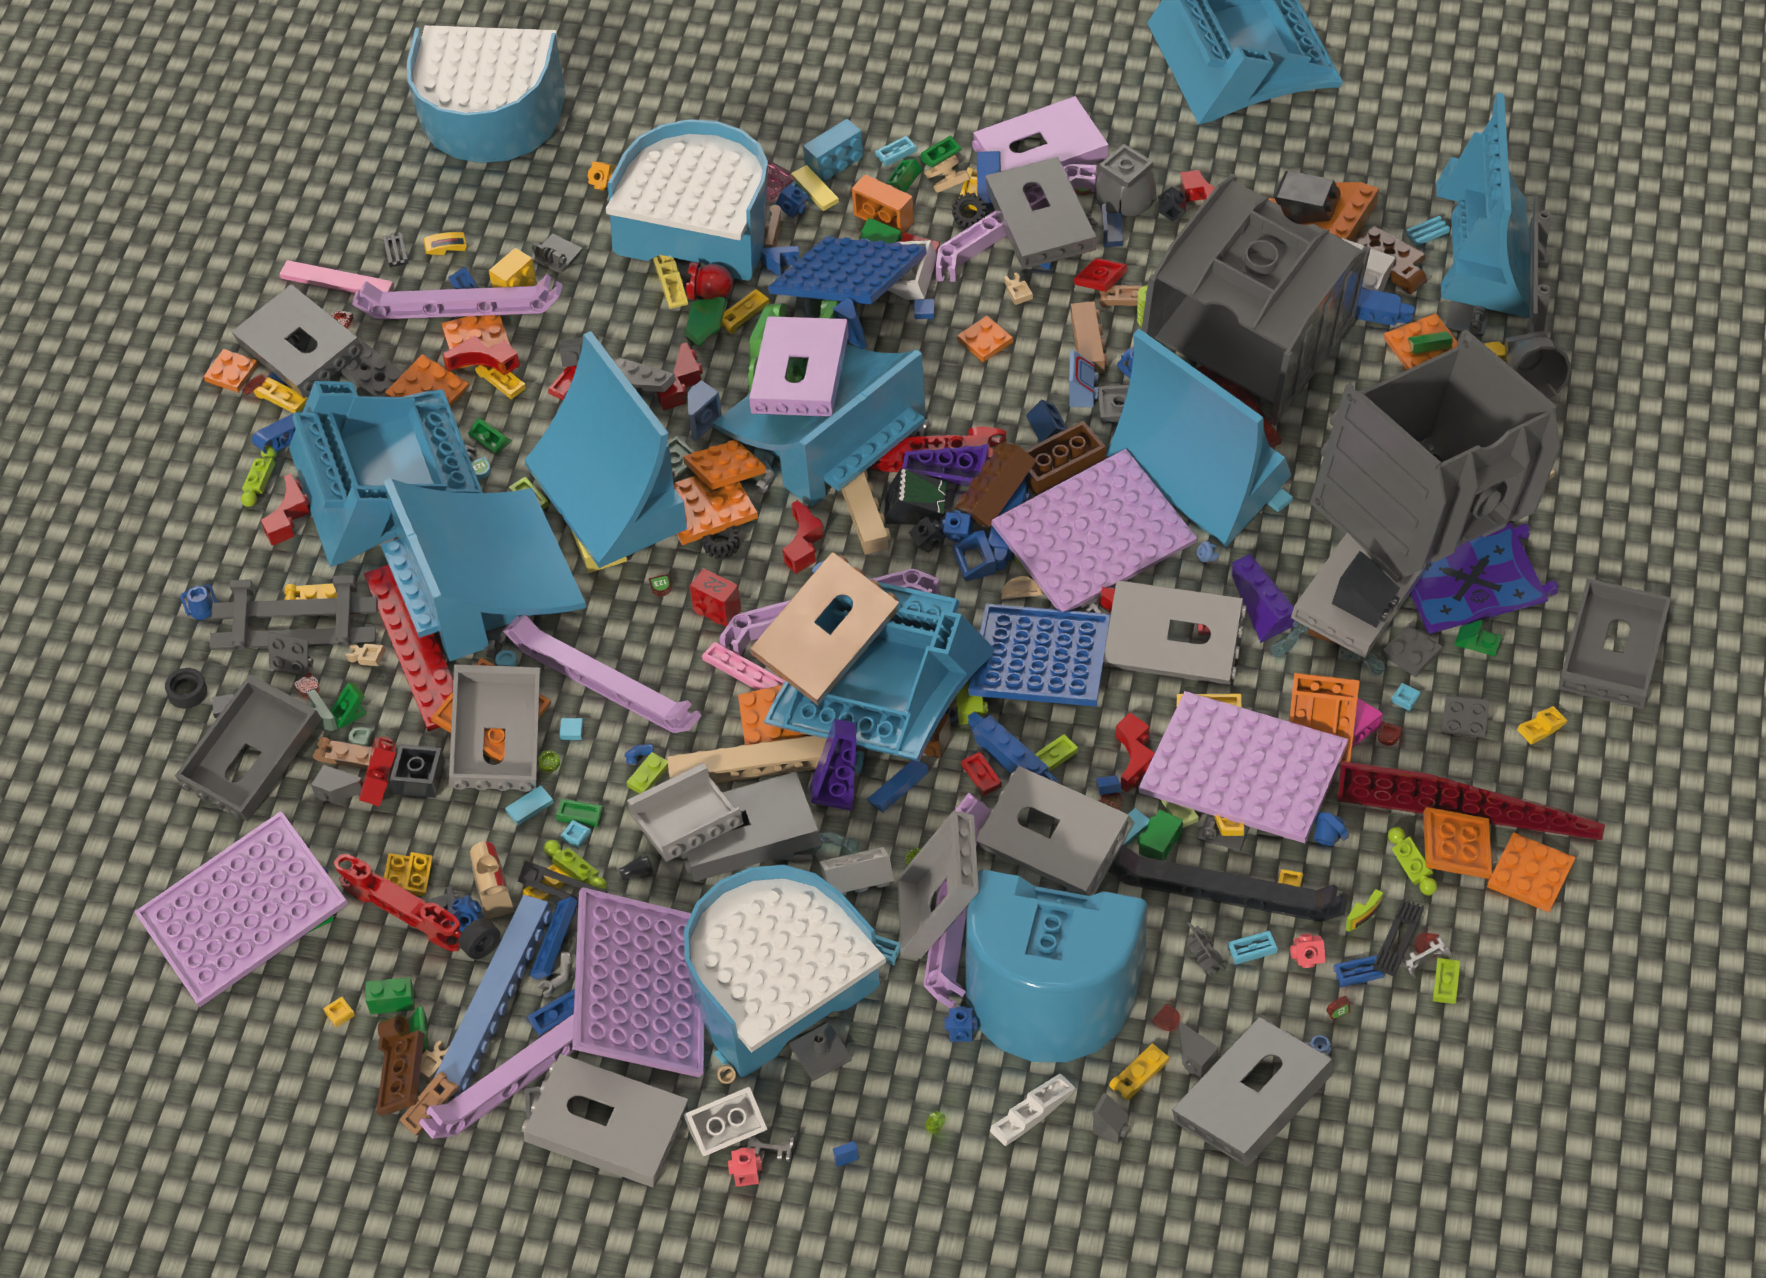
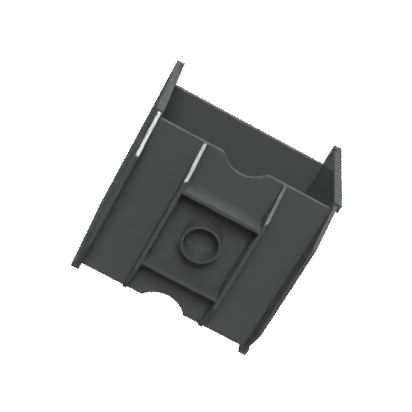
M1231 173L1228 179L1218 184L1171 243L1154 275L1151 274L1149 277L1142 331L1153 339L1160 341L1272 404L1270 423L1275 426L1354 321L1371 248L1364 246L1361 250L1333 235L1328 229L1324 230L1315 224L1301 225L1290 221L1283 214L1280 205L1269 200V197H1263L1237 183V176Z
M1466 329L1461 332L1457 347L1363 391L1357 392L1352 383L1345 385L1339 408L1330 419V424L1333 426L1330 438L1321 449L1323 461L1310 504L1344 535L1348 533L1382 570L1395 582H1399L1402 578L1424 569L1425 564L1431 561L1434 563L1455 553L1457 547L1480 536L1486 537L1505 528L1507 524H1514L1516 521L1537 511L1560 449L1555 414L1557 406ZM1426 439L1424 446H1422L1419 442ZM1432 454H1437L1444 462L1441 463Z

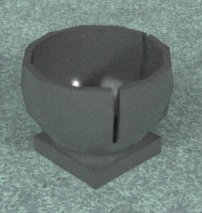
M1123 144L1099 164L1100 173L1095 184L1098 204L1101 207L1102 204H1106V212L1119 213L1121 199V217L1137 216L1148 210L1156 197V181L1154 173L1151 171L1153 161Z
M1544 331L1505 338V363L1549 399L1556 396L1547 382L1550 383L1557 393L1568 383L1571 372L1568 355L1564 348L1549 337H1546Z

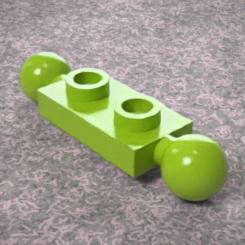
M271 445L265 446L266 453L268 454L261 451L262 458H255L242 487L244 493L241 495V502L246 507H252L256 504V494H263L276 464L273 459H275L277 451Z
M1391 828L1388 832V839L1391 843L1397 844L1391 849L1414 885L1420 883L1419 888L1423 894H1434L1437 890V883L1434 879L1428 878L1433 874L1431 868H1426L1425 858L1410 836L1405 839V831L1402 828Z
M549 840L545 843V854L552 857V863L569 877L606 890L607 883L604 878L598 877L599 871L569 847L561 850V845L556 840Z

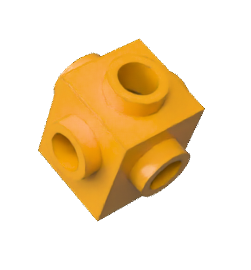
M592 161V166L588 171V184L594 185L595 189L605 191L617 165Z

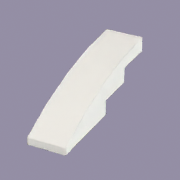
M1061 1074L1056 1075L1029 1092L1027 1098L1011 1108L1006 1117L991 1125L990 1132L1004 1146H1007L1054 1111L1076 1088Z

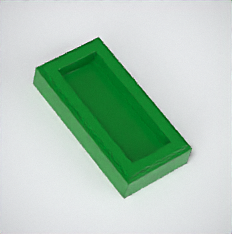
M561 799L556 820L568 823L574 820L582 825L598 827L604 808L603 805Z

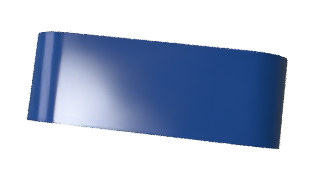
M293 414L255 432L252 437V443L265 454H268L265 450L266 445H271L275 451L290 445L296 430L292 419Z

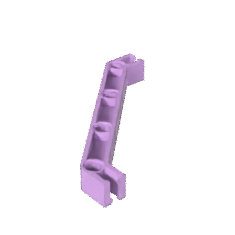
M1069 164L1063 167L1074 191L1095 192L1096 165ZM1039 184L1024 192L1032 211L1048 207V200ZM1076 188H1079V189H1089V190H1087V191H1079V190H1077ZM996 211L939 247L936 262V281H944L942 270L945 269L950 271V282H956L958 266L1007 235Z
M546 274L536 286L382 292L366 281L362 285V290L356 292L352 304L375 319L537 314L545 312L557 300L561 293L562 284L556 281L554 284L556 287L548 291L550 289L551 277Z
M908 569L873 578L877 582L932 594L934 592L937 595L940 593V579L916 569ZM791 600L735 615L720 635V644L730 649L728 645L731 643L734 652L741 655L748 643L758 639Z
M522 615L520 618L519 616L515 617L503 631L527 656L670 732L689 731L702 716L698 711H693L691 714L687 711L692 705L688 700L675 702L542 632L526 615Z
M968 793L955 811L974 815L976 840L980 827L992 810ZM947 878L938 888L936 907L948 894ZM967 906L928 952L924 986L939 1002L949 1008H954L957 1004L955 1000L951 1001L948 999L953 991L962 997L966 993L956 982Z
M574 1014L449 1103L429 1106L426 1113L433 1118H422L419 1124L432 1139L452 1137L462 1132L550 1069L552 1062L557 1061L560 1054L568 1056L575 1051L572 1049Z

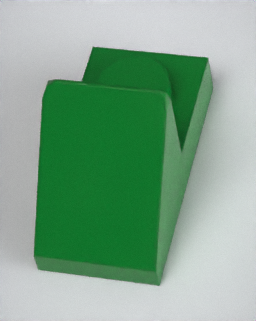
M1482 620L1460 627L1455 640V646L1496 657L1502 635L1481 630Z
M347 683L330 711L338 728L349 725L367 713L361 706L365 696L355 683Z

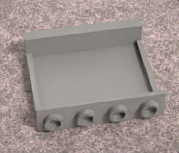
M704 763L627 800L630 815L666 862L743 824L740 808H734L709 777L708 768Z

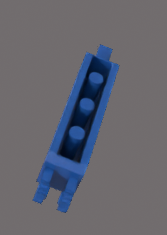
M1361 288L1355 319L1393 326L1396 325V322L1408 324L1413 318L1412 315L1415 309L1412 305L1400 303L1401 298L1396 294Z
M1025 478L998 516L1030 500V493H1027ZM992 526L988 543L996 561V570L1004 571L1008 560L1012 561L1014 553Z
M976 712L968 716V724L972 727L971 731L974 733L976 743L1010 774L1020 766L1059 784L1057 778L1049 772V767L992 716L989 715L983 719Z

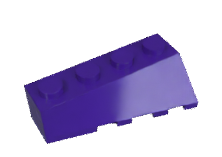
M989 444L938 450L906 451L902 468L945 481L946 483L970 486L972 479L978 476L982 465L988 460Z
M1248 554L1234 561L1232 564V579L1240 598H1243L1244 604L1247 605L1246 612L1252 620L1251 623L1258 634L1259 642L1262 643L1294 627L1296 620L1291 618L1294 609L1293 605L1253 556Z
M839 719L833 720L810 785L811 803L853 811L856 756L855 723Z

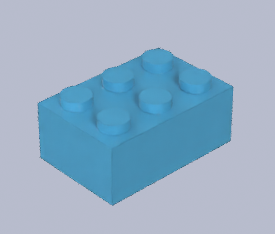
M845 119L803 145L805 166L807 165L824 182L853 163L858 162L863 158L861 130L850 120Z

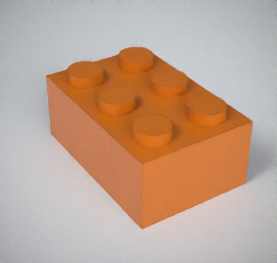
M865 174L852 188L855 216L866 221L868 218L896 228L901 231V237L914 223L913 198L908 193L902 192Z

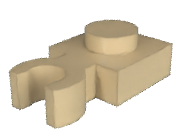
M1014 273V280H1010L1008 276H1005L1007 292L1015 305L1033 299V293L1025 281L1020 282L1018 273Z
M364 644L363 648H359L357 645H350L352 654L348 653L345 656L349 662L358 661L360 665L378 666L386 650L383 645Z
M441 1040L434 1045L432 1053L426 1050L422 1054L420 1075L430 1082L434 1079L448 1050L447 1048L445 1051H440L443 1048Z

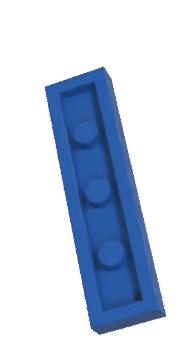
M573 897L563 899L557 903L530 976L535 980L549 976L554 970L555 959L561 951L562 941L568 933V925L576 912L575 907L578 901Z

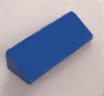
M1000 151L977 153V196L979 195L984 200L986 208L993 207V204L986 190L985 176L1001 172Z
M911 760L867 798V801L883 813L928 774V766L925 763Z
M575 988L526 1016L538 1036L574 1014Z

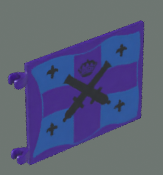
M1509 523L1499 531L1486 537L1480 536L1457 547L1455 553L1434 563L1431 561L1426 564L1422 577L1410 595L1428 634L1548 602L1547 595L1553 596L1558 593L1557 588H1559V585L1555 580L1543 586L1541 585L1519 538L1525 539L1530 536L1528 524H1522L1514 529L1512 524Z

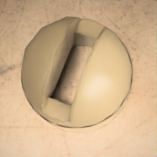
M723 1064L717 1070V1077L720 1082L729 1084L734 1081L736 1073L731 1065ZM727 1069H731V1070L727 1071L723 1076L720 1075L721 1073H723V1072L726 1071Z

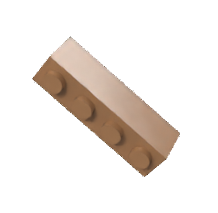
M1094 301L1071 304V320L1077 353L1094 363V372L1104 374L1105 365H1108L1107 353H1103V350H1105V340L1100 337L1103 335L1102 324H1098V321H1100V311L1095 308Z

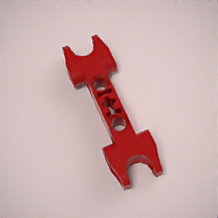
M982 426L970 428L968 436L906 437L877 460L882 462L874 463L869 468L884 472H899L903 467L906 451L938 450L943 448H960L963 446H981L984 444H989V460L994 450L991 447L997 446L1001 442H1007L1006 431L999 428ZM1000 435L1002 437L994 438L993 436Z
M340 854L334 861L337 872L342 875L339 877L341 886L354 897L363 902H372L403 922L427 934L428 940L448 951H459L461 949L459 943L455 945L447 943L449 936H455L459 939L461 933L457 930L461 927L458 919L446 909L435 903H426L388 879L380 877L372 872L370 865L352 855ZM343 861H350L352 866L345 870L340 867V864ZM449 921L454 922V926H452Z

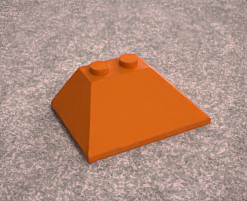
M1294 673L1289 722L1348 739V746L1339 765L1342 764V761L1350 762L1360 680Z

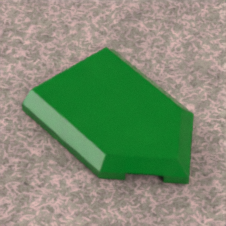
M716 297L692 302L684 335L691 339L698 347H701L707 337L711 334L715 335L720 330L727 300L723 297Z

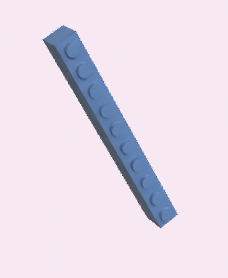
M523 895L442 1060L436 1075L443 1071L451 1083L455 1082L459 1086L456 1093L452 1095L454 1097L470 1088L473 1073L478 1071L481 1063L480 1059L483 1053L488 1051L489 1040L492 1034H496L498 1030L499 1020L507 1011L510 997H513L516 993V984L519 978H523L528 960L533 958L534 947L537 942L541 941L545 924H549L552 917L547 901ZM440 1085L436 1090L442 1093L445 1089Z

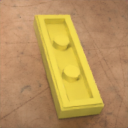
M807 165L791 173L792 179L822 211L839 203L838 197Z

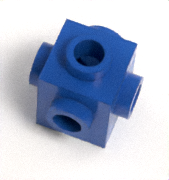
M790 184L780 192L775 205L780 206L782 211L794 218L806 210V202L809 196Z
M962 511L946 513V519L942 521L944 528L942 531L950 541L960 542L973 534L975 521L970 514H965Z
M469 895L464 898H457L450 905V913L458 919L461 932L471 922L484 917L480 904L476 900L473 901Z
M963 1006L949 1008V1017H945V1031H949L950 1042L973 1041V1030H977V1017H972V1008Z

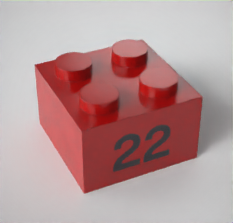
M703 568L689 585L693 611L698 615H704L712 619L716 624H722L727 627L732 618L741 611L737 584Z

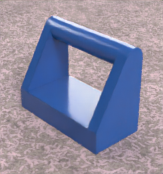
M846 298L833 308L836 319H847L849 333L847 341L860 349H864L867 347L860 320L853 301Z
M984 530L973 533L952 547L965 581L996 574V561ZM978 548L983 562L969 571L962 551Z

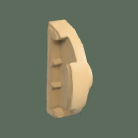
M953 155L927 170L925 173L927 179L941 173L946 175L953 171L952 167L959 163L957 156Z
M965 170L959 172L951 171L945 175L944 179L934 185L936 193L969 180L970 176Z
M1018 576L1005 584L1001 599L1043 595L1034 579L1027 576Z

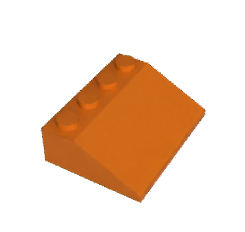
M1335 182L1341 191V196L1331 219L1301 225L1315 224L1324 230L1328 229L1330 233L1339 238L1353 242L1377 205L1379 188L1363 182Z

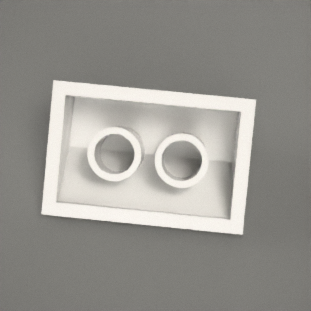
M1341 238L1344 241L1356 246L1361 250L1364 247L1363 245H1360L1358 243ZM1371 249L1362 287L1383 292L1396 257Z
M931 240L900 242L904 245L917 244L918 246H925L927 254L888 290L906 300L925 299L937 260V254Z
M884 847L820 861L824 880L844 896L848 891L863 892L868 890L870 886L885 887L889 885V882L894 881L890 857Z
M750 1087L683 1115L703 1157L767 1130Z

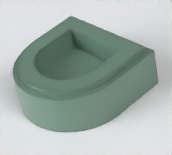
M365 727L354 728L349 733L350 744L369 747L373 736V729Z

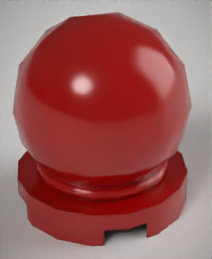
M700 262L690 263L688 273L691 274V282L686 284V293L689 300L696 301L699 296L704 300L716 297L726 298L733 288V279L731 273L724 266L708 264L702 268Z

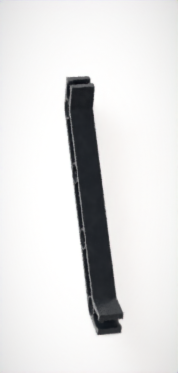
M1124 844L1121 846L1108 870L1109 873L1121 882L1130 886L1319 922L1345 915L1349 897L1344 892L1336 896L1338 887L1334 884L1318 890L1141 857Z

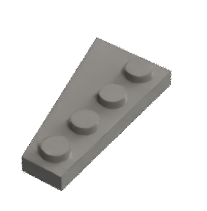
M623 358L615 361L616 365L635 389L642 388L643 391L665 392L677 380L674 373Z

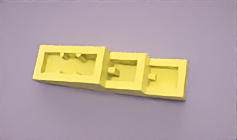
M663 255L654 257V264L669 309L688 305L681 276L674 258Z

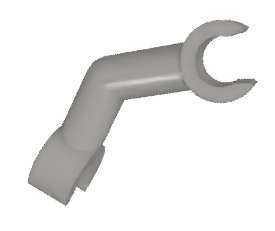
M764 454L765 461H761L766 467V475L757 483V486H760L757 492L762 494L767 492L769 483L775 476L773 469L769 465V457Z
M571 952L561 953V972L559 976L550 981H541L538 984L539 990L549 987L548 990L543 992L544 997L551 996L553 989L569 979L570 966L572 964Z

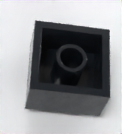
M399 744L390 778L394 794L436 798L445 765L442 749Z

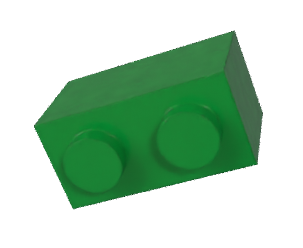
M1159 810L1155 817L1152 816L1147 825L1148 829L1145 833L1142 832L1140 834L1137 844L1139 845L1140 855L1165 861L1183 832V820Z
M411 977L366 982V1003L370 1015L415 1010V990Z

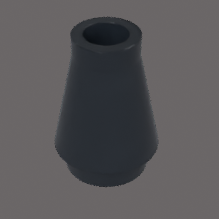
M640 855L619 868L622 879L627 880L648 876L650 872H653V868L648 856L642 857Z

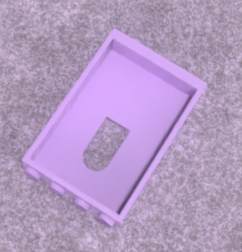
M1076 96L973 132L974 141H972V146L975 152H1001V171L1055 157L1059 158L1063 167L1069 164L1090 165L1108 158V143ZM1037 133H1041L1047 142L1045 145L1022 153H1014L1009 149L1011 143ZM1036 183L1026 184L1023 188L1029 187Z
M767 317L749 397L751 413L806 416L832 415L849 335L847 319ZM789 357H809L805 378L801 382L790 383L785 379Z

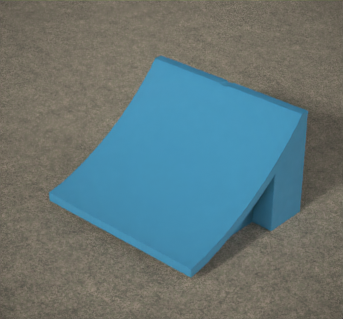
M1162 0L1147 22L1198 125L1214 121L1227 114L1268 99L1313 89L1340 88L1343 83L1299 0Z
M1497 92L1493 104L1492 117L1482 133H1473L1460 158L1451 157L1436 182L1437 197L1458 202L1451 214L1453 264L1441 282V298L1529 318V241L1526 198L1509 171L1504 94Z
M1138 328L1133 334L1134 354L1128 392L1116 431L1106 452V457L1109 458L1127 449L1174 509L1227 547L1291 477L1287 461L1284 456L1269 446L1261 415Z
M590 331L583 336L580 358L567 394L548 429L526 457L525 465L559 513L563 515L564 520L596 565L601 568L687 530L684 501L674 489L670 447L667 444L669 433Z
M847 344L832 415L752 414L749 394L714 421L713 427L735 440L765 449L780 460L783 486L807 505L813 507L826 496L825 482L839 492L925 423L922 353L917 349L904 353H880Z
M315 381L303 412H294L292 419L296 430L289 445V450L303 491L309 499L310 511L330 567L344 563L383 542L398 537L383 483L386 479L392 478L413 486L438 491L483 493L443 389L416 393L404 397H363L357 395L353 382Z
M392 478L383 481L398 539L381 544L382 551L419 638L439 631L449 661L484 650V647L489 646L486 631L509 624L515 617L569 612L586 608L584 598L532 488L500 493H456L413 486Z
M878 582L882 586L881 589L887 594L891 592L899 599V611L819 706L785 681L772 703L764 723L827 739L834 719L853 722L856 728L857 747L920 761L931 736L946 710L970 677L992 657L994 648L962 614L957 613L960 604L958 599ZM847 595L835 597L814 623L831 635L852 610V599Z

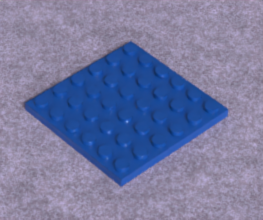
M826 236L768 286L769 294L844 301L846 298H849L854 303L872 304L927 254L925 246H918L917 244L904 245L900 242L884 243V241L873 242L866 239L852 240L848 237L841 239L834 238V236Z
M985 604L980 634L994 648L992 657L971 676L969 695L1097 707L1110 614L1065 611L1062 613L1060 610Z

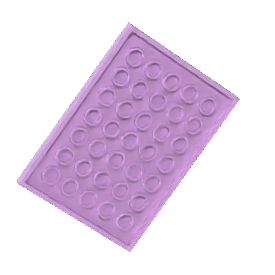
M1127 449L994 518L991 523L1054 607L1062 613L1072 611L1092 599L1095 595L1101 594L1102 587L1114 588L1116 587L1117 580L1127 581L1197 541L1194 533Z
M1184 691L1139 786V793L1213 816L1218 815L1220 818H1227V820L1236 823L1242 822L1246 826L1305 843L1348 746V739Z
M280 811L137 909L135 914L197 1005L201 1007L348 905V902L285 815Z
M581 888L578 903L573 1050L699 1078L702 1076L704 1066V1022L689 978L684 949V929L691 913L588 888Z

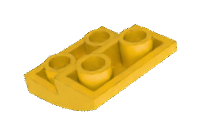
M411 852L410 856L388 853L384 878L415 896L426 895L432 855Z

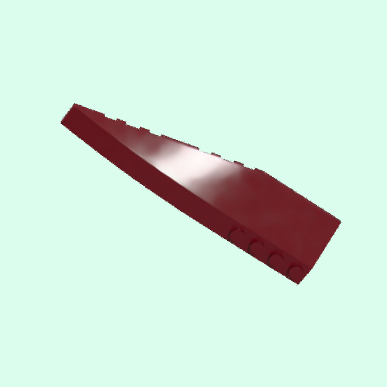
M1344 761L1341 764L1338 802L1423 814L1425 808L1429 807L1488 818L1489 824L1602 840L1605 824L1538 802L1470 786L1427 773Z

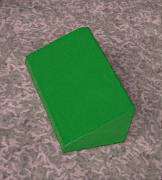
M950 135L921 152L920 160L928 166L934 167L961 151L962 148Z
M916 159L901 160L885 184L891 185L902 192H907L922 168Z
M868 218L859 239L895 243L900 242L901 231Z
M1446 331L1408 337V342L1412 353L1416 354L1452 348L1453 339Z
M479 417L468 432V435L495 454H498L512 441Z
M419 1006L411 1016L409 1024L410 1033L419 1030L425 1034L423 1054L426 1050L429 1051L427 1017L424 1007Z

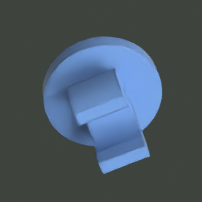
M1205 541L1200 544L1197 549V555L1201 562L1216 561L1220 554L1214 553V550L1217 548L1216 545Z

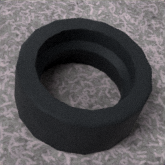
M181 668L168 676L165 682V691L171 704L175 707L186 709L197 706L204 700L207 695V685L202 673L198 670ZM193 681L198 683L197 688L192 693L187 695L174 693L175 688L183 682Z

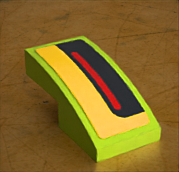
M1375 889L1366 905L1357 902L1347 917L1345 930L1350 932L1366 923L1382 905L1383 892Z

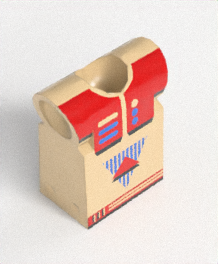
M486 841L475 844L470 850V857L484 918L492 919L515 912L506 877L495 846Z

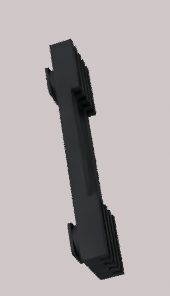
M529 861L524 862L517 881L562 899L573 897L578 901L577 904L579 903V897L543 884V876H548L580 889L583 887L607 893L606 890Z
M1405 899L1402 900L1384 944L1376 958L1374 970L1395 977L1423 913V905L1420 907L1418 903L1414 905L1415 902L1411 904L1409 900L1407 902ZM1401 922L1408 924V929L1398 951L1393 954V951L1388 952Z

